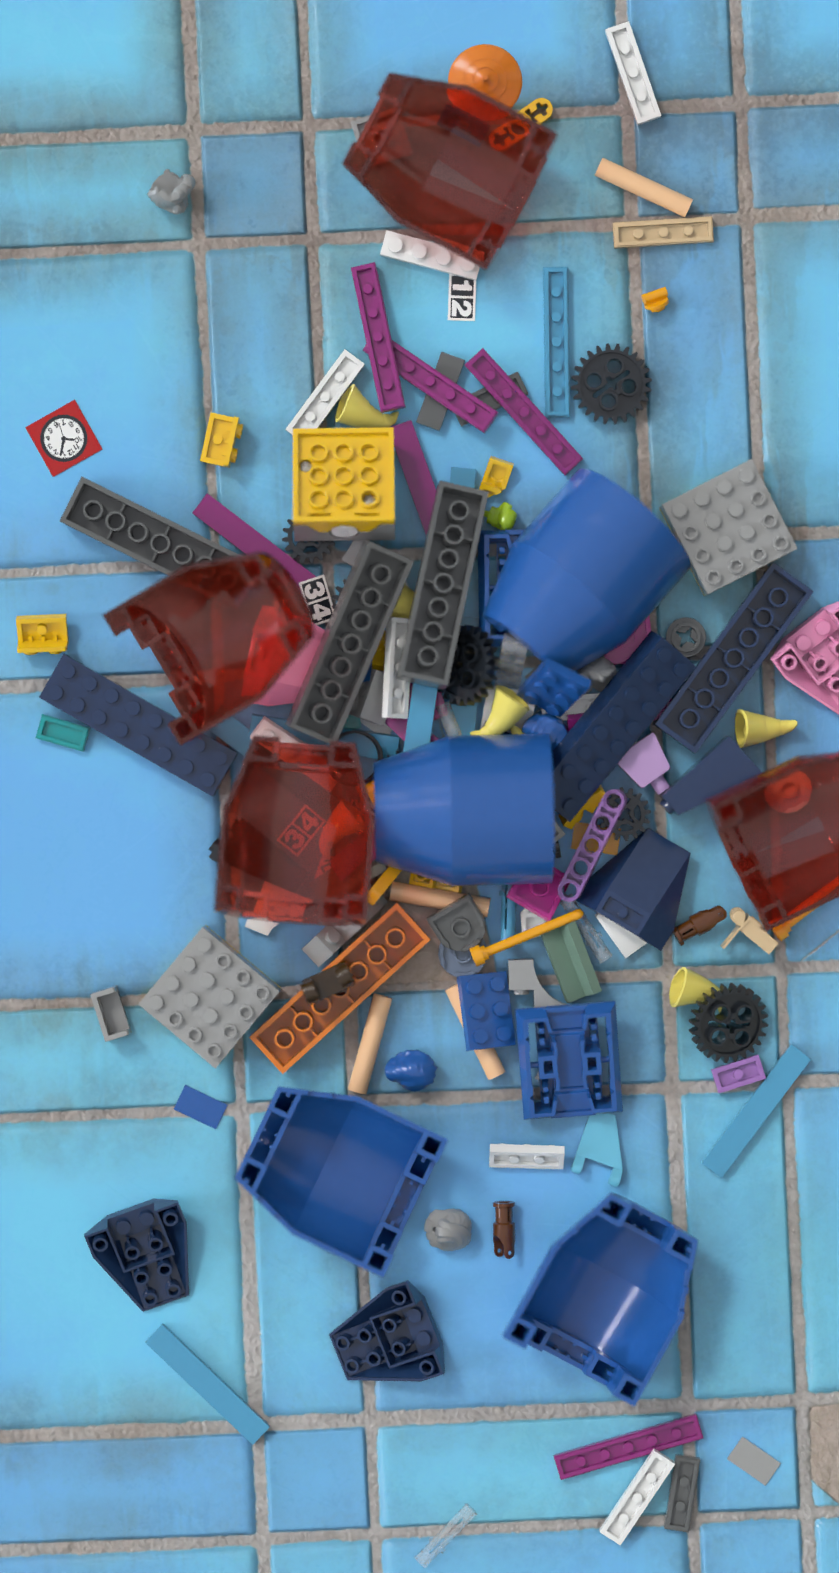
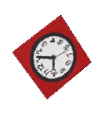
M75 400L25 427L53 477L102 450Z

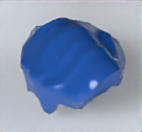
M548 713L536 714L524 722L522 733H548L552 753L567 735L568 728L563 720Z
M417 1049L399 1052L387 1062L385 1075L389 1081L398 1082L404 1089L416 1092L434 1082L435 1072L438 1067L434 1065L435 1062L426 1053Z

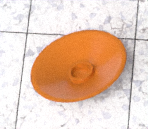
M490 44L476 45L464 50L454 60L448 75V88L453 101L484 119L495 118L510 110L518 100L522 89V73L514 57L503 48Z

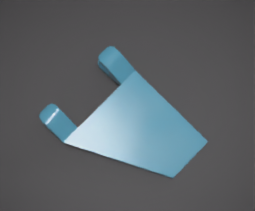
M610 1113L589 1115L571 1166L572 1172L580 1174L585 1158L613 1167L608 1184L615 1187L619 1185L623 1167L616 1115Z

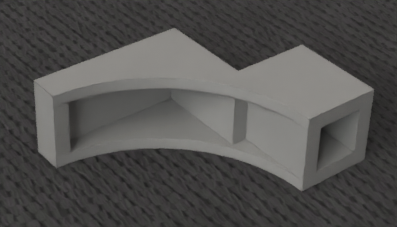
M372 884L302 948L318 967L329 959L388 902L381 895L372 906L363 898L373 886Z
M533 958L508 959L509 990H514V995L529 994V990H533L534 1007L568 1005L553 998L542 987L535 973Z

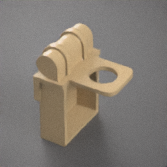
M739 907L731 909L729 916L737 925L720 946L724 949L736 934L741 931L765 952L770 954L779 943L763 929V925L753 916L745 914Z

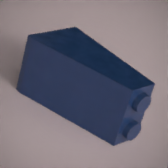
M725 736L670 785L668 789L659 795L662 799L660 805L669 814L674 812L676 815H680L760 777L763 773L730 736Z

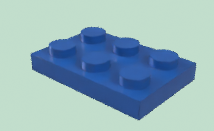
M547 658L519 687L517 696L523 698L529 704H534L544 709L550 715L561 717L589 689L592 681Z
M506 971L458 976L457 984L466 1051L516 1045Z

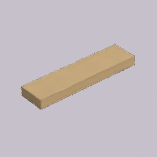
M712 216L615 222L612 224L614 249L714 242Z

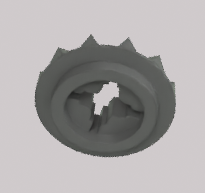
M685 617L675 620L668 627L666 640L685 657H691L698 654L704 647L706 634L703 626L697 620ZM692 628L690 638H692L695 644L686 642L680 647L682 638L676 632L686 633Z

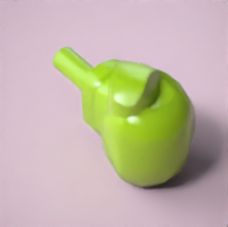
M503 502L498 508L492 506L490 512L485 510L484 517H487L488 524L499 530H511L515 525L517 513L512 509L511 504Z

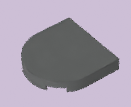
M470 893L426 919L439 941L446 948L455 951L467 952L470 951L469 948L479 945L486 930L484 916Z

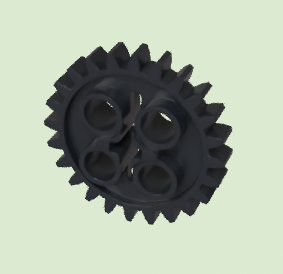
M607 343L605 351L596 346V354L594 355L588 350L587 356L589 359L586 360L582 357L579 359L583 367L575 366L574 368L579 375L571 377V380L578 382L577 385L571 386V390L578 391L573 400L581 399L582 402L579 404L578 409L586 407L585 416L591 413L595 414L594 422L599 417H603V424L606 425L608 418H612L613 424L616 425L617 419L620 417L625 423L627 421V414L633 418L636 417L635 408L640 411L643 410L640 401L648 402L649 400L643 394L650 393L652 390L645 386V384L652 381L651 378H645L644 376L650 370L649 368H641L645 362L644 359L638 362L635 360L637 352L631 356L628 354V346L623 352L620 351L619 344L615 346L614 350H611L609 343ZM610 361H618L620 363L621 370L618 373H612L608 370L607 364ZM628 370L630 372L629 375L616 383L615 390L608 388L597 398L593 397L594 393L606 386V379L609 378V380L613 381ZM591 375L598 376L601 380L600 386L596 388L590 387L587 383V378ZM625 381L633 382L635 384V391L633 393H625L622 389V383ZM610 395L615 399V405L612 408L603 406L601 399L604 396Z
M472 625L460 626L448 686L445 690L438 689V693H444L443 699L450 700V704L474 706L475 702L481 703L482 697L489 696L487 689H494L491 681L498 680L497 676L494 675V671L500 670V667L495 666V662L500 657L494 656L498 648L491 646L494 639L487 638L488 632L482 631L481 627H474Z
M730 982L728 989L724 984H720V991L711 987L712 995L708 996L706 993H703L704 1002L697 1000L696 1003L699 1009L691 1010L696 1015V1018L689 1019V1022L694 1025V1027L689 1029V1032L695 1035L691 1040L698 1044L696 1048L700 1052H703L707 1058L712 1056L715 1062H718L721 1058L724 1063H727L729 1057L734 1062H737L738 1055L745 1059V1051L749 1050L754 1053L753 1045H761L758 1037L766 1036L761 1030L769 1025L763 1021V1019L768 1017V1014L762 1011L766 1008V1005L760 1002L761 998L754 994L753 990L750 988L746 989L742 984L736 987L735 984ZM722 1007L721 1012L715 1015L716 1009ZM745 1007L744 1013L738 1015L739 1010ZM719 1031L718 1036L712 1039L713 1033ZM743 1031L741 1037L735 1039L737 1033Z

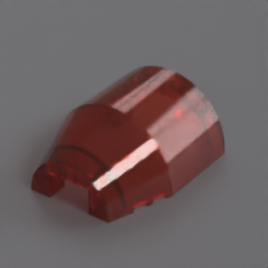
M389 72L377 95L380 98L357 143L353 141L342 164L397 223L488 270L527 204L552 153L558 133L468 85Z
M255 552L183 566L102 615L115 637L130 629L142 650L148 646L151 648L175 688L168 694L181 715L169 722L168 726L180 745L261 700L309 644L314 635L312 614L300 587L289 571L275 557L266 552Z
M254 735L242 762L239 774L222 809L214 904L216 912L249 920L296 925L352 926L367 923L375 819L355 743L330 741V746L281 742L279 737Z
M839 751L797 755L705 799L711 820L727 857L766 931L839 897Z

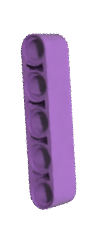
M613 789L604 794L558 887V894L564 901L571 902L582 895L627 804V796L622 790ZM613 793L618 794L621 798V804L617 808L612 807L608 801L609 796ZM606 816L609 819L610 826L607 830L599 828L597 823L599 817ZM590 838L597 840L599 843V848L596 852H590L587 849L586 843ZM578 861H584L587 864L588 870L586 874L582 875L576 871L575 866ZM567 883L575 885L577 889L575 896L570 897L566 895L564 888Z

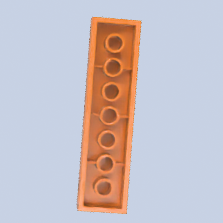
M396 902L323 969L326 970L345 961L355 980V985L311 1005L308 1004L301 989L253 1032L249 1038L276 1068L284 1074L427 944L431 938L405 909Z

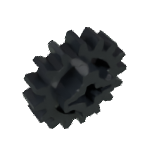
M287 520L290 528H283V531L288 534V537L282 538V541L289 542L285 550L294 551L291 556L293 559L299 555L301 556V563H304L306 558H309L310 563L314 564L315 557L323 561L322 554L324 552L329 555L331 554L328 546H335L334 541H325V543L316 541L319 544L311 541L307 543L299 541L295 546L292 539L294 531L293 521ZM315 547L318 549L314 553H303L306 548Z
M632 788L625 793L630 800L627 802L624 810L626 808L629 809L627 814L633 822L624 818L621 821L619 820L613 831L615 833V840H618L620 835H623L624 840L628 841L630 834L636 839L638 838L636 831L645 832L646 830L642 826L643 823H650V820L646 819L645 815L650 814L651 810L644 809L648 801L641 802L639 799L642 794L638 793L634 796ZM615 793L611 794V797L608 799L609 804L612 807H619L620 804L614 800L620 798V796ZM637 805L640 809L639 820L634 815V809ZM606 816L599 817V819L604 821L599 825L600 828H609L608 818ZM624 824H629L633 827L628 831L617 830Z

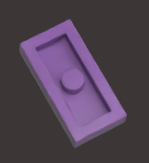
M758 1054L711 1069L718 1093L766 1079Z

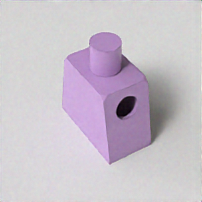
M651 732L635 743L617 765L640 788L650 783L659 795L670 787L662 774L671 768L655 734Z

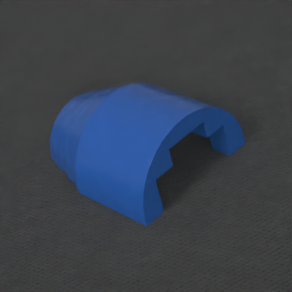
M579 469L511 545L505 564L501 569L500 576L493 588L482 617L500 633L506 629L542 661L539 666L549 658L576 672L625 644L689 571L691 562L683 546L672 532L633 495L597 472Z
M548 733L452 735L374 762L375 847L377 863L450 886L552 884L554 873V794L551 743Z
M278 1086L234 1179L292 1235L384 1278L394 1257L395 1248L403 1234V1229L423 1187L427 1183L435 1163H438L448 1139L358 1096Z
M610 1192L550 1246L502 1336L524 1349L530 1345L541 1352L545 1350L581 1369L586 1376L607 1386L613 1396L635 1407L684 1318L685 1300L689 1292L688 1284L691 1271H693L698 1240L653 1211L619 1194Z

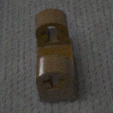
M343 961L304 979L300 986L308 1004L311 1005L356 983L347 963Z

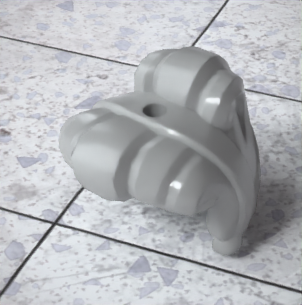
M166 169L164 174L160 175L153 182L147 195L157 207L178 215L184 213L188 207V195L194 189L195 179L189 174H184L180 178L177 174Z
M600 657L577 672L592 681L589 689L584 694H589L592 688L602 692L617 673L616 667L611 661Z
M435 1209L427 1217L424 1231H426V1237L431 1246L443 1251H454L462 1249L470 1243L472 1223L469 1216L460 1209Z

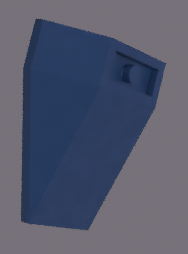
M647 828L645 832H642L638 838L634 839L590 877L582 895L576 901L662 951L675 928L691 853Z
M153 1198L107 1215L84 1234L93 1258L142 1312L189 1295L187 1222L178 1200Z
M409 1280L385 1288L329 1334L347 1380L422 1382L445 1373L443 1341L425 1296Z

